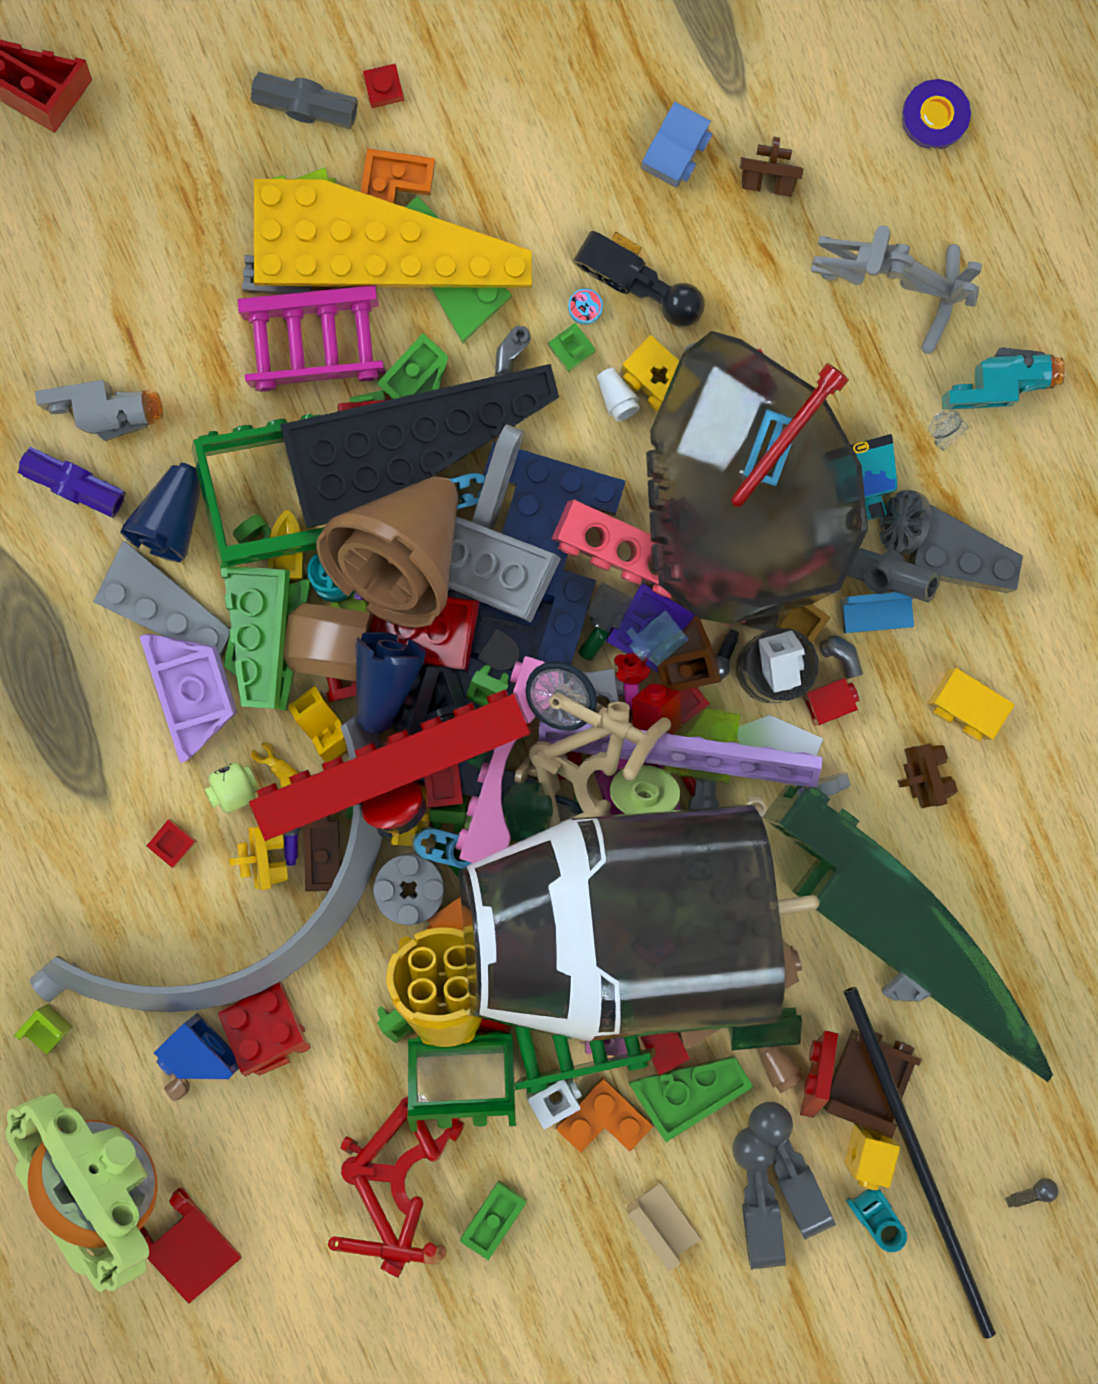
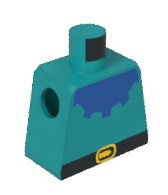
M892 434L828 451L823 456L824 462L844 504L849 506L862 502L867 521L886 516L887 512L882 496L892 494L898 488Z

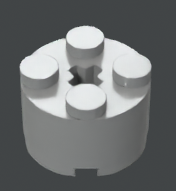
M417 853L398 855L388 861L376 876L373 888L376 904L380 911L393 922L407 926L422 923L433 916L443 902L446 889L444 874L435 861L427 860ZM405 881L409 884L415 881L418 885L415 889L418 895L415 896L411 893L406 896L403 893L405 886L402 882Z

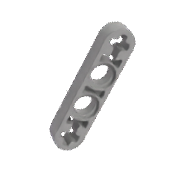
M508 424L503 428L493 452L472 520L473 523L491 530L494 529L523 440L524 431Z

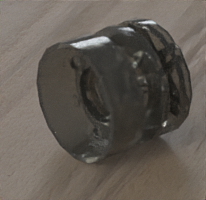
M775 628L751 638L741 648L736 659V676L740 687L749 697L761 703L778 704L801 697L813 686L818 675L819 658L814 645L804 634L791 628ZM792 630L803 646L805 655H801L804 663V670L800 671L801 685L791 690H782L774 693L762 672L759 639Z

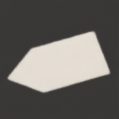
M771 715L734 729L741 745L759 748L771 747L779 751L793 753L805 752L813 756L817 755L823 742V738Z

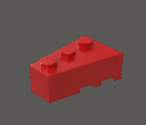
M0 40V101L56 133L92 81L86 60L77 57L71 60L55 56L54 52L42 50V52L22 48L21 44Z

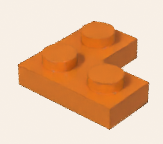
M367 148L361 192L394 204L397 191L431 196L436 164L435 158Z
M604 1077L579 1101L581 1109L562 1119L556 1126V1130L580 1153L604 1128L629 1152L653 1128V1124Z

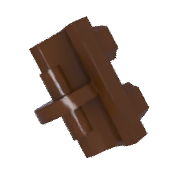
M773 136L771 146L758 144L756 155L769 157L768 161L741 157L739 168L743 169L742 189L760 192L763 173L776 175L773 194L791 197L796 187L797 178L802 179L804 168L776 163L777 158L790 160L792 150L779 148L781 138Z
M929 743L904 749L908 763L903 765L906 778L897 780L899 788L909 786L912 798L918 797L921 808L948 804L947 798L953 796L958 791L955 780L951 776L940 778L937 766L947 763L948 756L945 746H931Z

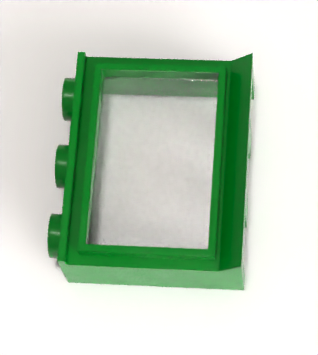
M491 1031L485 1035H475L472 1041L452 1047L427 1045L422 1042L420 1036L415 1039H408L407 1117L411 1132L418 1131V1120L437 1119L438 1127L446 1129L452 1127V1118L472 1117L474 1126L483 1127L488 1124L487 1116L508 1115L509 1127L516 1126L512 1033L504 1034L501 1031Z

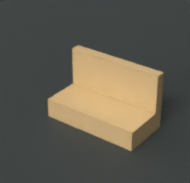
M661 1182L627 1205L628 1215L669 1272L681 1264L679 1255L701 1240V1237Z

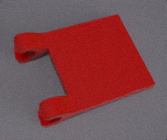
M180 1187L173 1192L169 1202L183 1217L155 1242L144 1226L139 1231L148 1244L149 1255L147 1259L189 1304L237 1263L242 1256L195 1205L187 1191Z

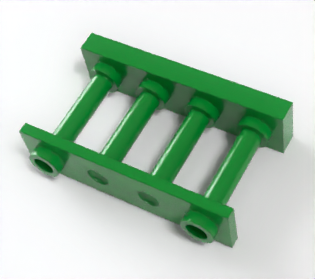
M636 972L615 976L620 981L621 1029L627 1054L607 1058L602 1036H596L593 1041H589L594 1061L574 1065L567 1036L551 1033L560 1069L540 1073L529 1027L514 1024L527 1075L514 1083L515 1090L526 1088L527 1093H535L547 1089V1083L627 1066L628 1071L649 1066L648 1061L652 1060L656 1055L655 1048L641 1050L628 999L631 997L630 991L639 986ZM602 979V986H604L602 987V996L606 997L609 996V992L613 991L607 989L609 988V982ZM569 987L504 1002L495 1009L531 1014L543 1012V1015L562 1017L561 1013L564 1012L563 1006L568 1005Z

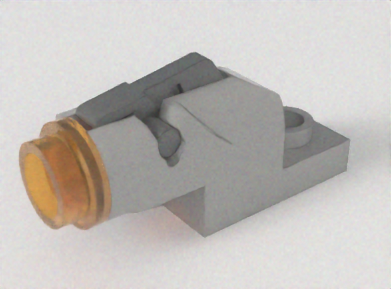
M104 380L35 391L36 402L39 407L49 411L50 414L67 413L70 411V407H73L76 427L90 434H98L104 441L146 428L147 425L155 424L156 420L163 419V408L158 392L150 393L149 390L114 392L115 395L113 396L111 386Z

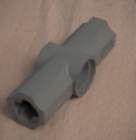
M258 72L256 77H254L251 87V101L253 104L283 111L289 117L304 123H315L316 120L350 130L355 123L358 99L356 97L326 90L320 84L305 78H295L292 81Z
M842 543L837 548L836 555L833 558V569L837 573L864 581L866 586L877 594H883L891 590L929 603L935 597L936 590L939 587L940 575H937L935 571L907 563L905 558L896 551H886L883 554H879L854 545Z

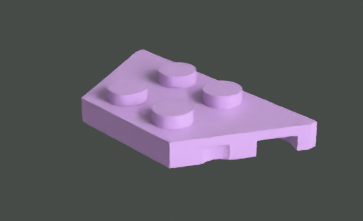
M155 634L139 636L180 763L185 762L200 750L237 713L217 646Z

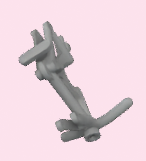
M885 225L879 226L876 229L873 243L820 236L817 243L819 246L843 258L814 256L811 272L821 274L825 280L832 281L841 277L854 285H860L864 281L866 273L871 276L885 274L887 278L900 279V285L904 289L941 297L937 315L921 346L922 351L926 354H930L935 350L950 319L953 304L962 302L964 299H966V306L975 307L977 303L979 286L970 282L980 274L982 264L972 261L968 262L967 268L959 274L960 247L956 244H952L947 248L946 273L944 277L908 255L910 250L908 245L888 244L891 233ZM849 250L859 251L858 255Z

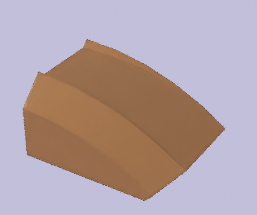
M302 603L288 615L284 642V660L291 671L356 681L357 637L361 639L362 633L370 632L373 614Z

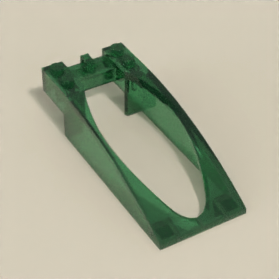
M786 785L766 811L763 819L816 858L792 892L798 897L809 895L818 897L820 904L815 909L898 973L902 972L931 994L930 997L1014 1061L1048 1083L1053 1074L1020 1008L986 956L948 909L902 863L856 826L860 821L843 808L839 813L827 805L831 799L814 786L808 789L797 785L795 788L791 785Z

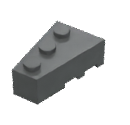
M930 505L931 523L929 531L923 543L914 552L910 553L908 563L935 571L937 575H940V581L1002 593L1017 590L1023 555Z

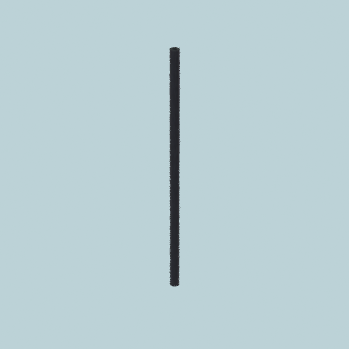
M850 987L843 992L982 1337L984 1339L991 1338L996 1332L857 987Z

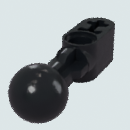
M590 231L573 259V263L579 269L623 294L632 293L640 299L649 297L661 304L664 318L676 327H689L698 322L703 315L705 301L697 287L689 283H677L672 286L658 279L657 272L645 266L646 263L642 258L598 232Z

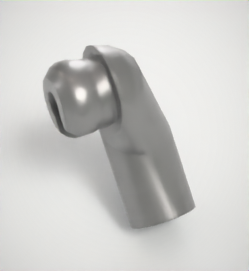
M829 636L828 639L821 641L819 645L821 654L826 658L834 656L841 660L846 679L863 675L857 650L853 644L839 636Z

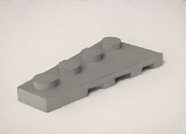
M123 540L93 602L165 637L217 646L221 658L228 645L230 628Z

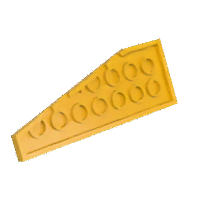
M254 179L255 286L362 287L375 285L376 287L532 288V250L324 179Z

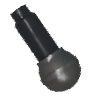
M730 629L729 633L726 634L717 655H715L721 679L726 678L730 672L729 660L738 642L739 632Z

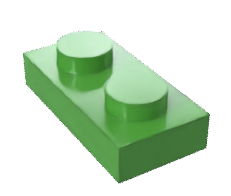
M498 1180L461 1235L460 1242L489 1261L527 1203V1198Z

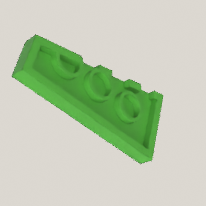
M418 196L406 206V208L438 218ZM431 287L462 344L512 298V294L506 288Z
M235 566L221 568V576L225 580L227 593L224 595L226 609H229L232 629H230L231 643L235 646L237 659L235 661L241 706L279 709L290 571L285 569Z

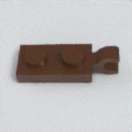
M326 816L303 826L305 891H329L341 867L339 820L329 821V816Z

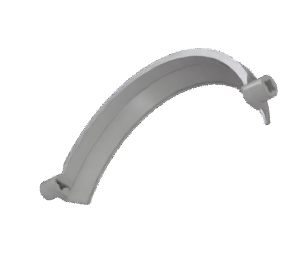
M357 714L340 727L345 738L350 760L356 758L354 750L372 743L375 744L376 749L381 747L380 734L365 731L363 726L357 721ZM363 802L354 805L350 837L342 865L332 887L319 908L285 944L264 959L241 971L219 979L192 985L170 987L141 986L117 982L91 974L78 968L75 962L69 964L62 957L56 956L30 977V984L36 993L47 1002H50L68 988L85 997L114 1006L161 1012L201 1010L229 1004L257 994L284 980L308 963L330 942L344 925L362 897L371 877L381 846L382 836L379 835L376 827L369 825L363 819Z

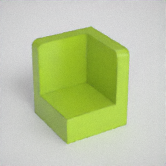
M47 1004L37 1009L14 1036L18 1040L27 1037L47 1055L73 1026Z

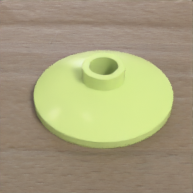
M642 765L637 777L632 781H628L623 777V770L619 771L612 779L610 786L611 799L618 809L629 816L639 819H657L668 815L678 805L680 798L679 785L669 773L660 768Z

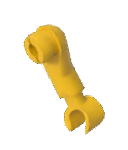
M263 742L261 744L268 752V757L266 758L260 757L255 749L251 751V757L254 761L266 764L271 768L270 772L280 780L281 788L291 784L288 777L299 773L282 758L278 759L274 756V748L270 743Z

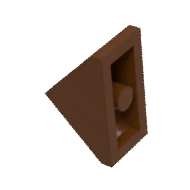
M697 613L662 657L655 660L661 683L666 688L680 691L721 682L712 645Z

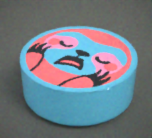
M591 289L577 290L569 300L568 311L570 317L581 325H590L596 322L602 313L603 304L601 297Z

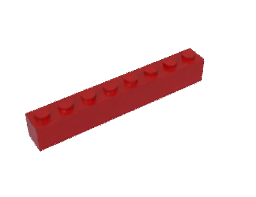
M506 689L487 696L488 704L475 709L474 704L470 703L453 710L455 717L442 722L440 716L421 723L422 731L409 736L406 729L387 737L388 745L376 749L374 743L354 750L356 758L343 762L340 756L322 763L324 771L311 775L309 770H305L288 777L291 784L278 789L277 784L273 783L256 790L258 797L248 802L264 841L531 734L532 729L517 693L508 695Z

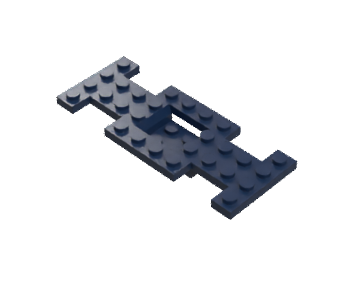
M494 441L483 474L485 477L497 443ZM519 449L508 483L515 485L516 488L502 534L556 554L561 560L531 623L479 602V616L477 614L478 619H476L477 623L468 671L455 669L465 698L476 671H480L485 665L491 666L488 676L497 680L501 679L503 673L508 674L507 684L509 686L507 693L511 695L516 683L510 681L516 661L523 663L525 656L546 663L552 661L572 663L596 580L564 571L568 554L558 549L559 543L551 539L567 501L576 500L596 510L616 515L625 480ZM448 590V597L475 600L453 590ZM426 665L428 667L438 669V674L444 671L452 670L450 668ZM565 671L561 685L566 683L568 671ZM465 699L467 705L473 703L475 709L481 707V705ZM550 706L545 710L557 713L558 709ZM493 749L487 751L484 762H491L494 753ZM467 760L460 762L459 770L462 793L479 797L483 783L477 782L481 770L472 766ZM505 770L502 780L503 806L527 813L537 779L528 777L523 784L516 783L514 780L515 772ZM424 777L418 779L419 781L425 782Z

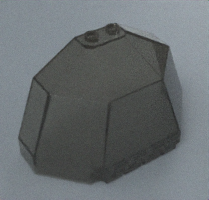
M715 331L709 332L682 353L650 430L651 444L655 447V450L646 452L647 476L653 478L648 480L649 509L655 510L649 513L651 541L658 543L651 546L652 570L658 572L659 585L698 618L733 624L811 605L839 591L864 540L868 526L862 465L826 399L793 440L777 485L773 486L761 481L741 507L732 505V496L747 478V476L743 475L766 409L768 408L773 410V412L783 413L793 418L816 388L742 339ZM770 421L753 469L765 455L777 421ZM783 424L781 433L786 428V424ZM775 465L768 472V476L772 475Z

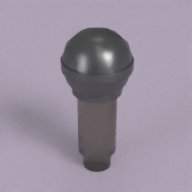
M1042 1178L1033 1185L1034 1187L1013 1193L1010 1197H1006L1005 1201L1008 1208H1017L1036 1201L1050 1203L1057 1199L1058 1186L1053 1180Z

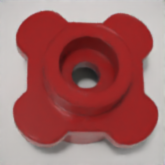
M643 651L617 655L614 658V665L618 667L616 678L629 685L639 684L650 675V668L646 666L648 655Z

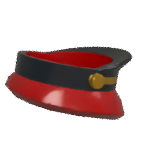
M415 781L362 803L363 819L369 825L376 827L380 836L387 838L410 831L421 821L426 811V801L422 796V790Z

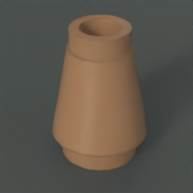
M774 1039L757 1049L772 1088L776 1087L780 1094L804 1079L799 1072L801 1068Z

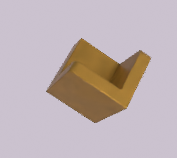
M802 597L795 602L777 628L782 632L792 630L801 645L808 647L814 642L831 617Z

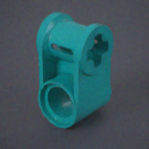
M867 1189L856 1198L852 1199L849 1197L845 1200L863 1227L867 1228L881 1249L887 1252H897L905 1246L907 1232L880 1189ZM893 1225L897 1227V1233L893 1239H881V1232L886 1226Z

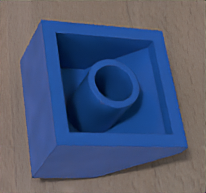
M198 1013L180 1026L154 1052L158 1057L156 1062L166 1074H174L178 1079H229L239 1069L231 1047Z

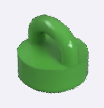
M256 514L242 522L233 531V536L241 544L251 541L261 532L264 534L262 539L270 538L271 529L262 516Z

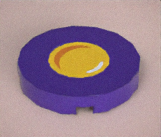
M942 79L927 80L914 87L904 101L902 109V125L910 140L920 147L927 149L930 147L944 149L956 143L968 128L971 117L970 103L963 90L954 83Z

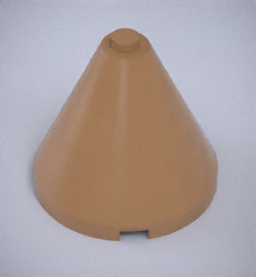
M433 476L332 518L326 524L316 542L319 560L328 576L345 595L349 596L352 591H355L368 601L369 605L365 610L385 621L414 628L430 625L439 616L447 603L458 493L455 485L445 477Z

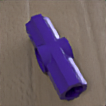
M31 446L23 454L19 462L17 473L50 488L51 492L78 505L82 503L111 518H114L122 507L126 492L106 481L93 477V473L66 460L62 462Z

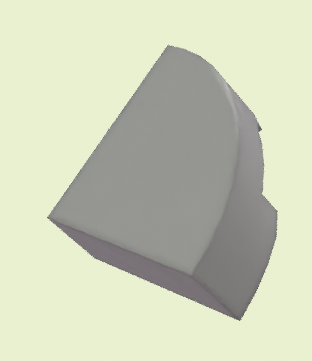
M906 966L882 988V993L895 1001L915 1000L916 1002L929 997L931 989Z

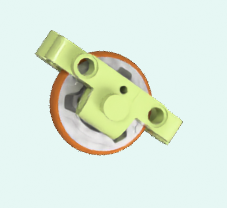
M54 1093L36 1097L10 1109L7 1113L8 1126L5 1130L8 1144L18 1159L15 1172L30 1198L35 1213L49 1229L70 1267L79 1274L87 1275L92 1286L99 1292L106 1289L113 1292L144 1275L147 1266L145 1260L149 1255V1248L139 1230L146 1223L154 1209L158 1191L155 1166L144 1146L132 1134L117 1125L101 1120H84L78 1111L64 1107L60 1098ZM86 1248L89 1249V1250H91V1251L93 1252L94 1256L90 1255V1254L86 1251Z

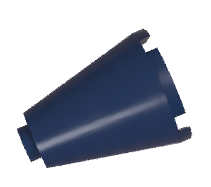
M180 463L179 466L171 465L123 524L120 534L138 548L141 543L150 548L149 554L176 563L184 561L188 554L201 491L196 468L186 463Z
M385 632L362 633L361 639L357 637L355 643L357 721L363 726L365 731L380 734L383 733V730H388L392 727L425 661L426 650L416 641L409 639L406 645L397 642L398 635Z

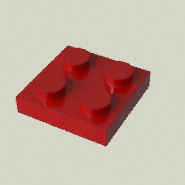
M281 982L218 1012L239 1070L245 1077L308 1045L287 992Z

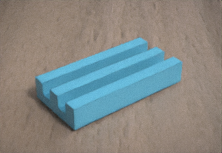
M766 409L743 472L744 476L748 477L753 470L770 421L774 420L777 422L766 452L779 437L783 424L788 425L793 418L788 417L786 414H779L771 409ZM791 444L776 462L772 475H766L762 482L773 486L777 485Z

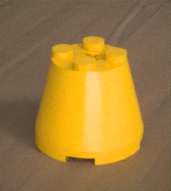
M432 928L414 934V939L404 945L397 954L393 953L388 963L386 983L393 1006L420 1036L422 1042L427 1045L452 1047L472 1041L483 1016L478 1015L480 1005L478 942L468 937L466 932L454 928ZM493 964L489 965V1000L493 992L495 980Z

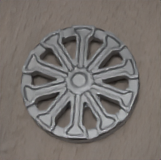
M902 490L896 493V497H891L885 505L887 515L880 518L879 527H881V532H879L880 541L885 545L884 548L886 550L907 555L914 552L926 538L931 523V508L923 494L912 490Z

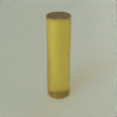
M615 232L612 237L614 241L637 255L642 249L641 246L618 232Z

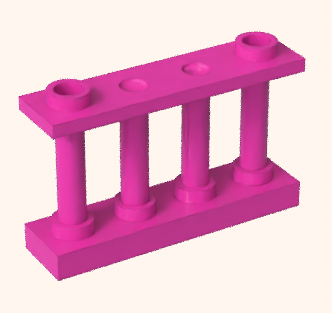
M375 285L237 299L239 314L244 320H249V323L253 324L257 373L245 374V381L251 388L255 387L256 391L276 390V385L358 377V381L363 382L379 379L378 375L386 374L383 361H373L369 312L372 311V308L379 307V297ZM351 310V313L355 314L360 363L339 365L335 316L338 315V311ZM317 313V316L321 317L326 366L305 368L301 319L304 318V314ZM283 317V320L287 321L291 370L271 372L266 325L270 321L269 318Z

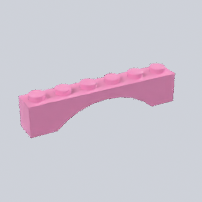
M525 656L523 663L516 661L510 681L516 683L513 693H517L527 720L530 723L536 716L530 709L526 699V682L530 673L536 667L546 662ZM546 670L536 678L533 685V697L541 712L551 706L549 699L553 694L557 693L558 688L561 686L565 670ZM516 740L493 749L494 753L491 762H483L477 782L483 783L479 797L472 796L466 814L472 817L469 830H461L455 848L461 850L459 859L475 863L509 846L511 833L504 815L502 780L507 759ZM504 858L486 864L483 867L500 872Z

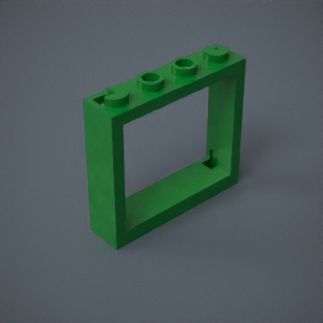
M311 413L301 416L300 420L320 416V414L313 416ZM286 419L272 420L266 424L267 426L254 429L252 425H242L232 429V433L220 435L218 431H209L207 435L198 436V439H193L192 453L220 569L317 550V538L322 533L324 527L227 546L206 456L283 443L280 424L289 423Z

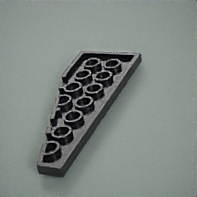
M551 364L280 424L306 529L325 525L338 515L435 476L498 437L506 424L514 427L556 401L559 395Z

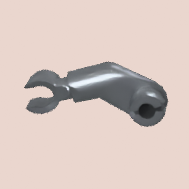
M515 326L499 345L496 351L495 375L512 373L514 360L531 341V335L527 327Z

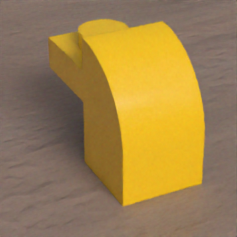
M316 686L312 687L288 706L295 722L312 740L319 756L325 762L340 756L342 757L347 753L345 738L340 728L345 722Z

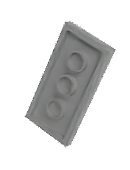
M456 516L448 589L531 623L561 558L556 554Z

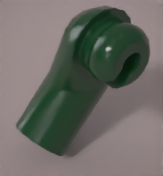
M598 609L591 615L590 623L595 628L578 650L581 657L588 661H592L603 647L614 625L612 615L607 614L603 609Z

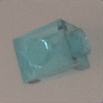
M666 611L640 633L632 627L627 631V634L633 640V643L629 645L633 652L642 661L648 658L657 666L689 640L676 621Z

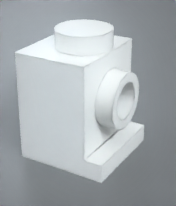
M793 631L759 639L762 672L773 692L791 690L796 686H800V671L804 670L801 655H805L803 646Z
M573 1078L547 1083L548 1088L535 1093H527L526 1091L527 1100L544 1130L581 1109L577 1099L582 1094ZM555 1091H559L562 1094L561 1099L558 1101H551L549 1099V1095Z

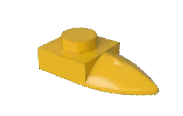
M285 510L278 517L270 533V538L301 532L299 524L290 510ZM304 552L268 559L267 568L289 570L290 580H303Z

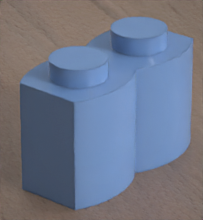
M674 102L642 161L641 169L676 188L681 180L688 182L696 167V163L692 161L698 150L701 152L705 151L713 133L708 131L711 121Z

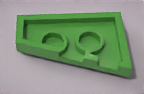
M734 1055L667 1071L661 1075L655 1074L628 1081L665 1142H668L753 1088L752 1083Z

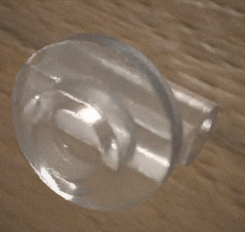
M945 410L933 417L929 425V432L934 438L936 446L940 450L945 451L969 426L962 419L959 412Z

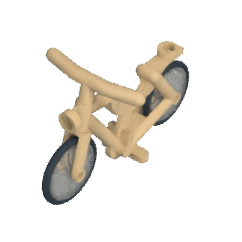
M552 661L543 663L530 673L526 682V699L535 716L546 725L558 730H576L587 723L593 727L553 744L539 741L531 747L528 757L516 770L514 777L515 782L521 784L526 781L529 775L538 777L541 797L535 799L529 805L527 813H525V829H531L535 834H538L571 818L574 820L598 818L602 827L607 853L609 849L613 850L615 847L617 830L610 828V802L607 800H596L590 792L588 784L590 775L596 770H603L607 776L614 775L617 770L624 739H627L636 744V747L622 774L626 780H634L658 739L670 729L671 721L668 718H661L645 733L629 723L628 704L612 702L608 705V708L598 704L593 684L581 670L564 662ZM611 734L607 752H599L585 759L580 766L567 759L568 756L565 753ZM558 774L573 782L574 792L579 805L571 799L562 796ZM587 821L578 822L582 826L581 829L584 833L588 850L592 843L591 838H593L590 830L593 829L589 828ZM549 841L540 844V851L555 858Z

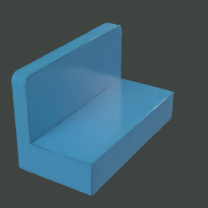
M893 592L848 596L841 599L844 634L914 627L912 599L914 598Z

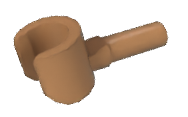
M172 1074L169 1075L172 1081L164 1089L170 1099L175 1101L181 1099L189 1092L190 1084L187 1079H178Z

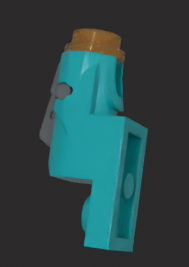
M1001 347L997 350L994 357L985 359L975 367V389H973V384L953 385L952 390H949L942 396V409L1011 407L1019 401V394L1038 389H1053L1055 385H1062L1065 377L1064 360L1062 357H1055L1053 354H1045L1040 351Z

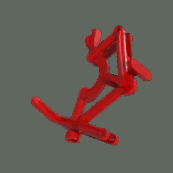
M408 1097L400 1101V1104L364 1148L357 1146L358 1142L348 1136L344 1138L340 1146L341 1150L349 1154L353 1152L358 1154L343 1162L341 1175L345 1182L355 1185L383 1243L337 1236L331 1237L328 1241V1247L332 1251L381 1257L384 1261L380 1269L399 1278L405 1264L410 1263V1261L435 1265L447 1254V1250L443 1245L436 1246L432 1242L425 1244L424 1248L412 1247V1241L424 1202L419 1196H415L410 1200L405 1189V1179L412 1165L421 1159L437 1162L441 1158L449 1140L451 1139L456 1142L465 1126V1123L460 1121V1118H452V1127L446 1128L444 1133L434 1140L425 1121L418 1120V1131L414 1132L419 1142L418 1145L406 1151L395 1165L372 1163L404 1122L408 1120V1108H406ZM369 1181L391 1183L393 1199L398 1209L406 1215L399 1239H397Z

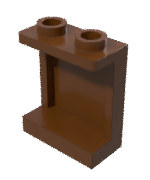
M851 1029L832 1078L829 1101L823 1108L829 1114L892 1138L897 1127L893 1121L894 1116L860 1032ZM874 1031L902 1099L914 1066H920L922 1059L914 1054L915 1048L898 1040H895L894 1045L881 1041L883 1035Z

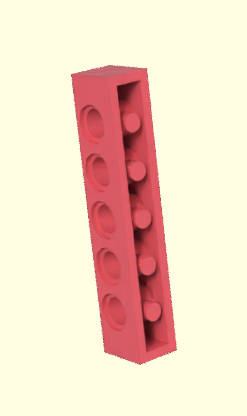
M576 500L567 501L551 539L559 543L558 549L566 554L577 557L578 553H582L591 557L589 562L591 565L609 571L610 566L622 571L621 578L640 585L641 580L653 585L652 592L671 599L672 594L684 599L683 606L700 613L703 608L715 613L714 620L728 626H732L734 622H746L761 587L759 583ZM591 527L596 529L600 535V541L595 547L588 545L585 540V534ZM621 542L627 543L631 549V555L626 561H622L617 555V547ZM653 556L658 557L662 563L661 571L657 575L652 574L648 568V562ZM684 570L689 571L692 575V584L687 589L683 588L679 581L680 574ZM715 584H718L723 591V596L717 603L710 596L711 588Z

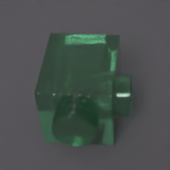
M522 782L512 787H507L502 808L513 842L525 840L549 829L551 816L553 815V805L551 797L545 795L542 783L529 784Z

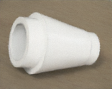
M615 368L606 369L597 376L609 416H614L616 421H623L639 411L638 396L616 372Z

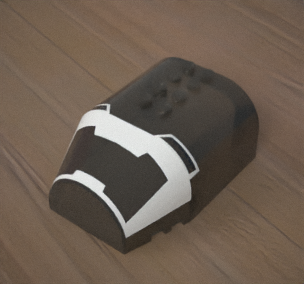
M752 805L571 818L458 870L470 1012L473 1017L518 1026L578 1042H591L772 1024L780 1016L785 992V959L774 864L765 825L759 812Z

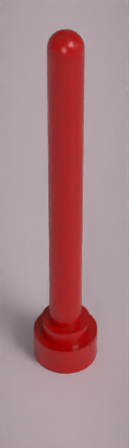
M829 363L825 364L818 373L820 378L816 382L818 384L817 388L731 498L733 506L741 507L747 501L829 394L834 395L837 390L841 391L849 379L842 372Z

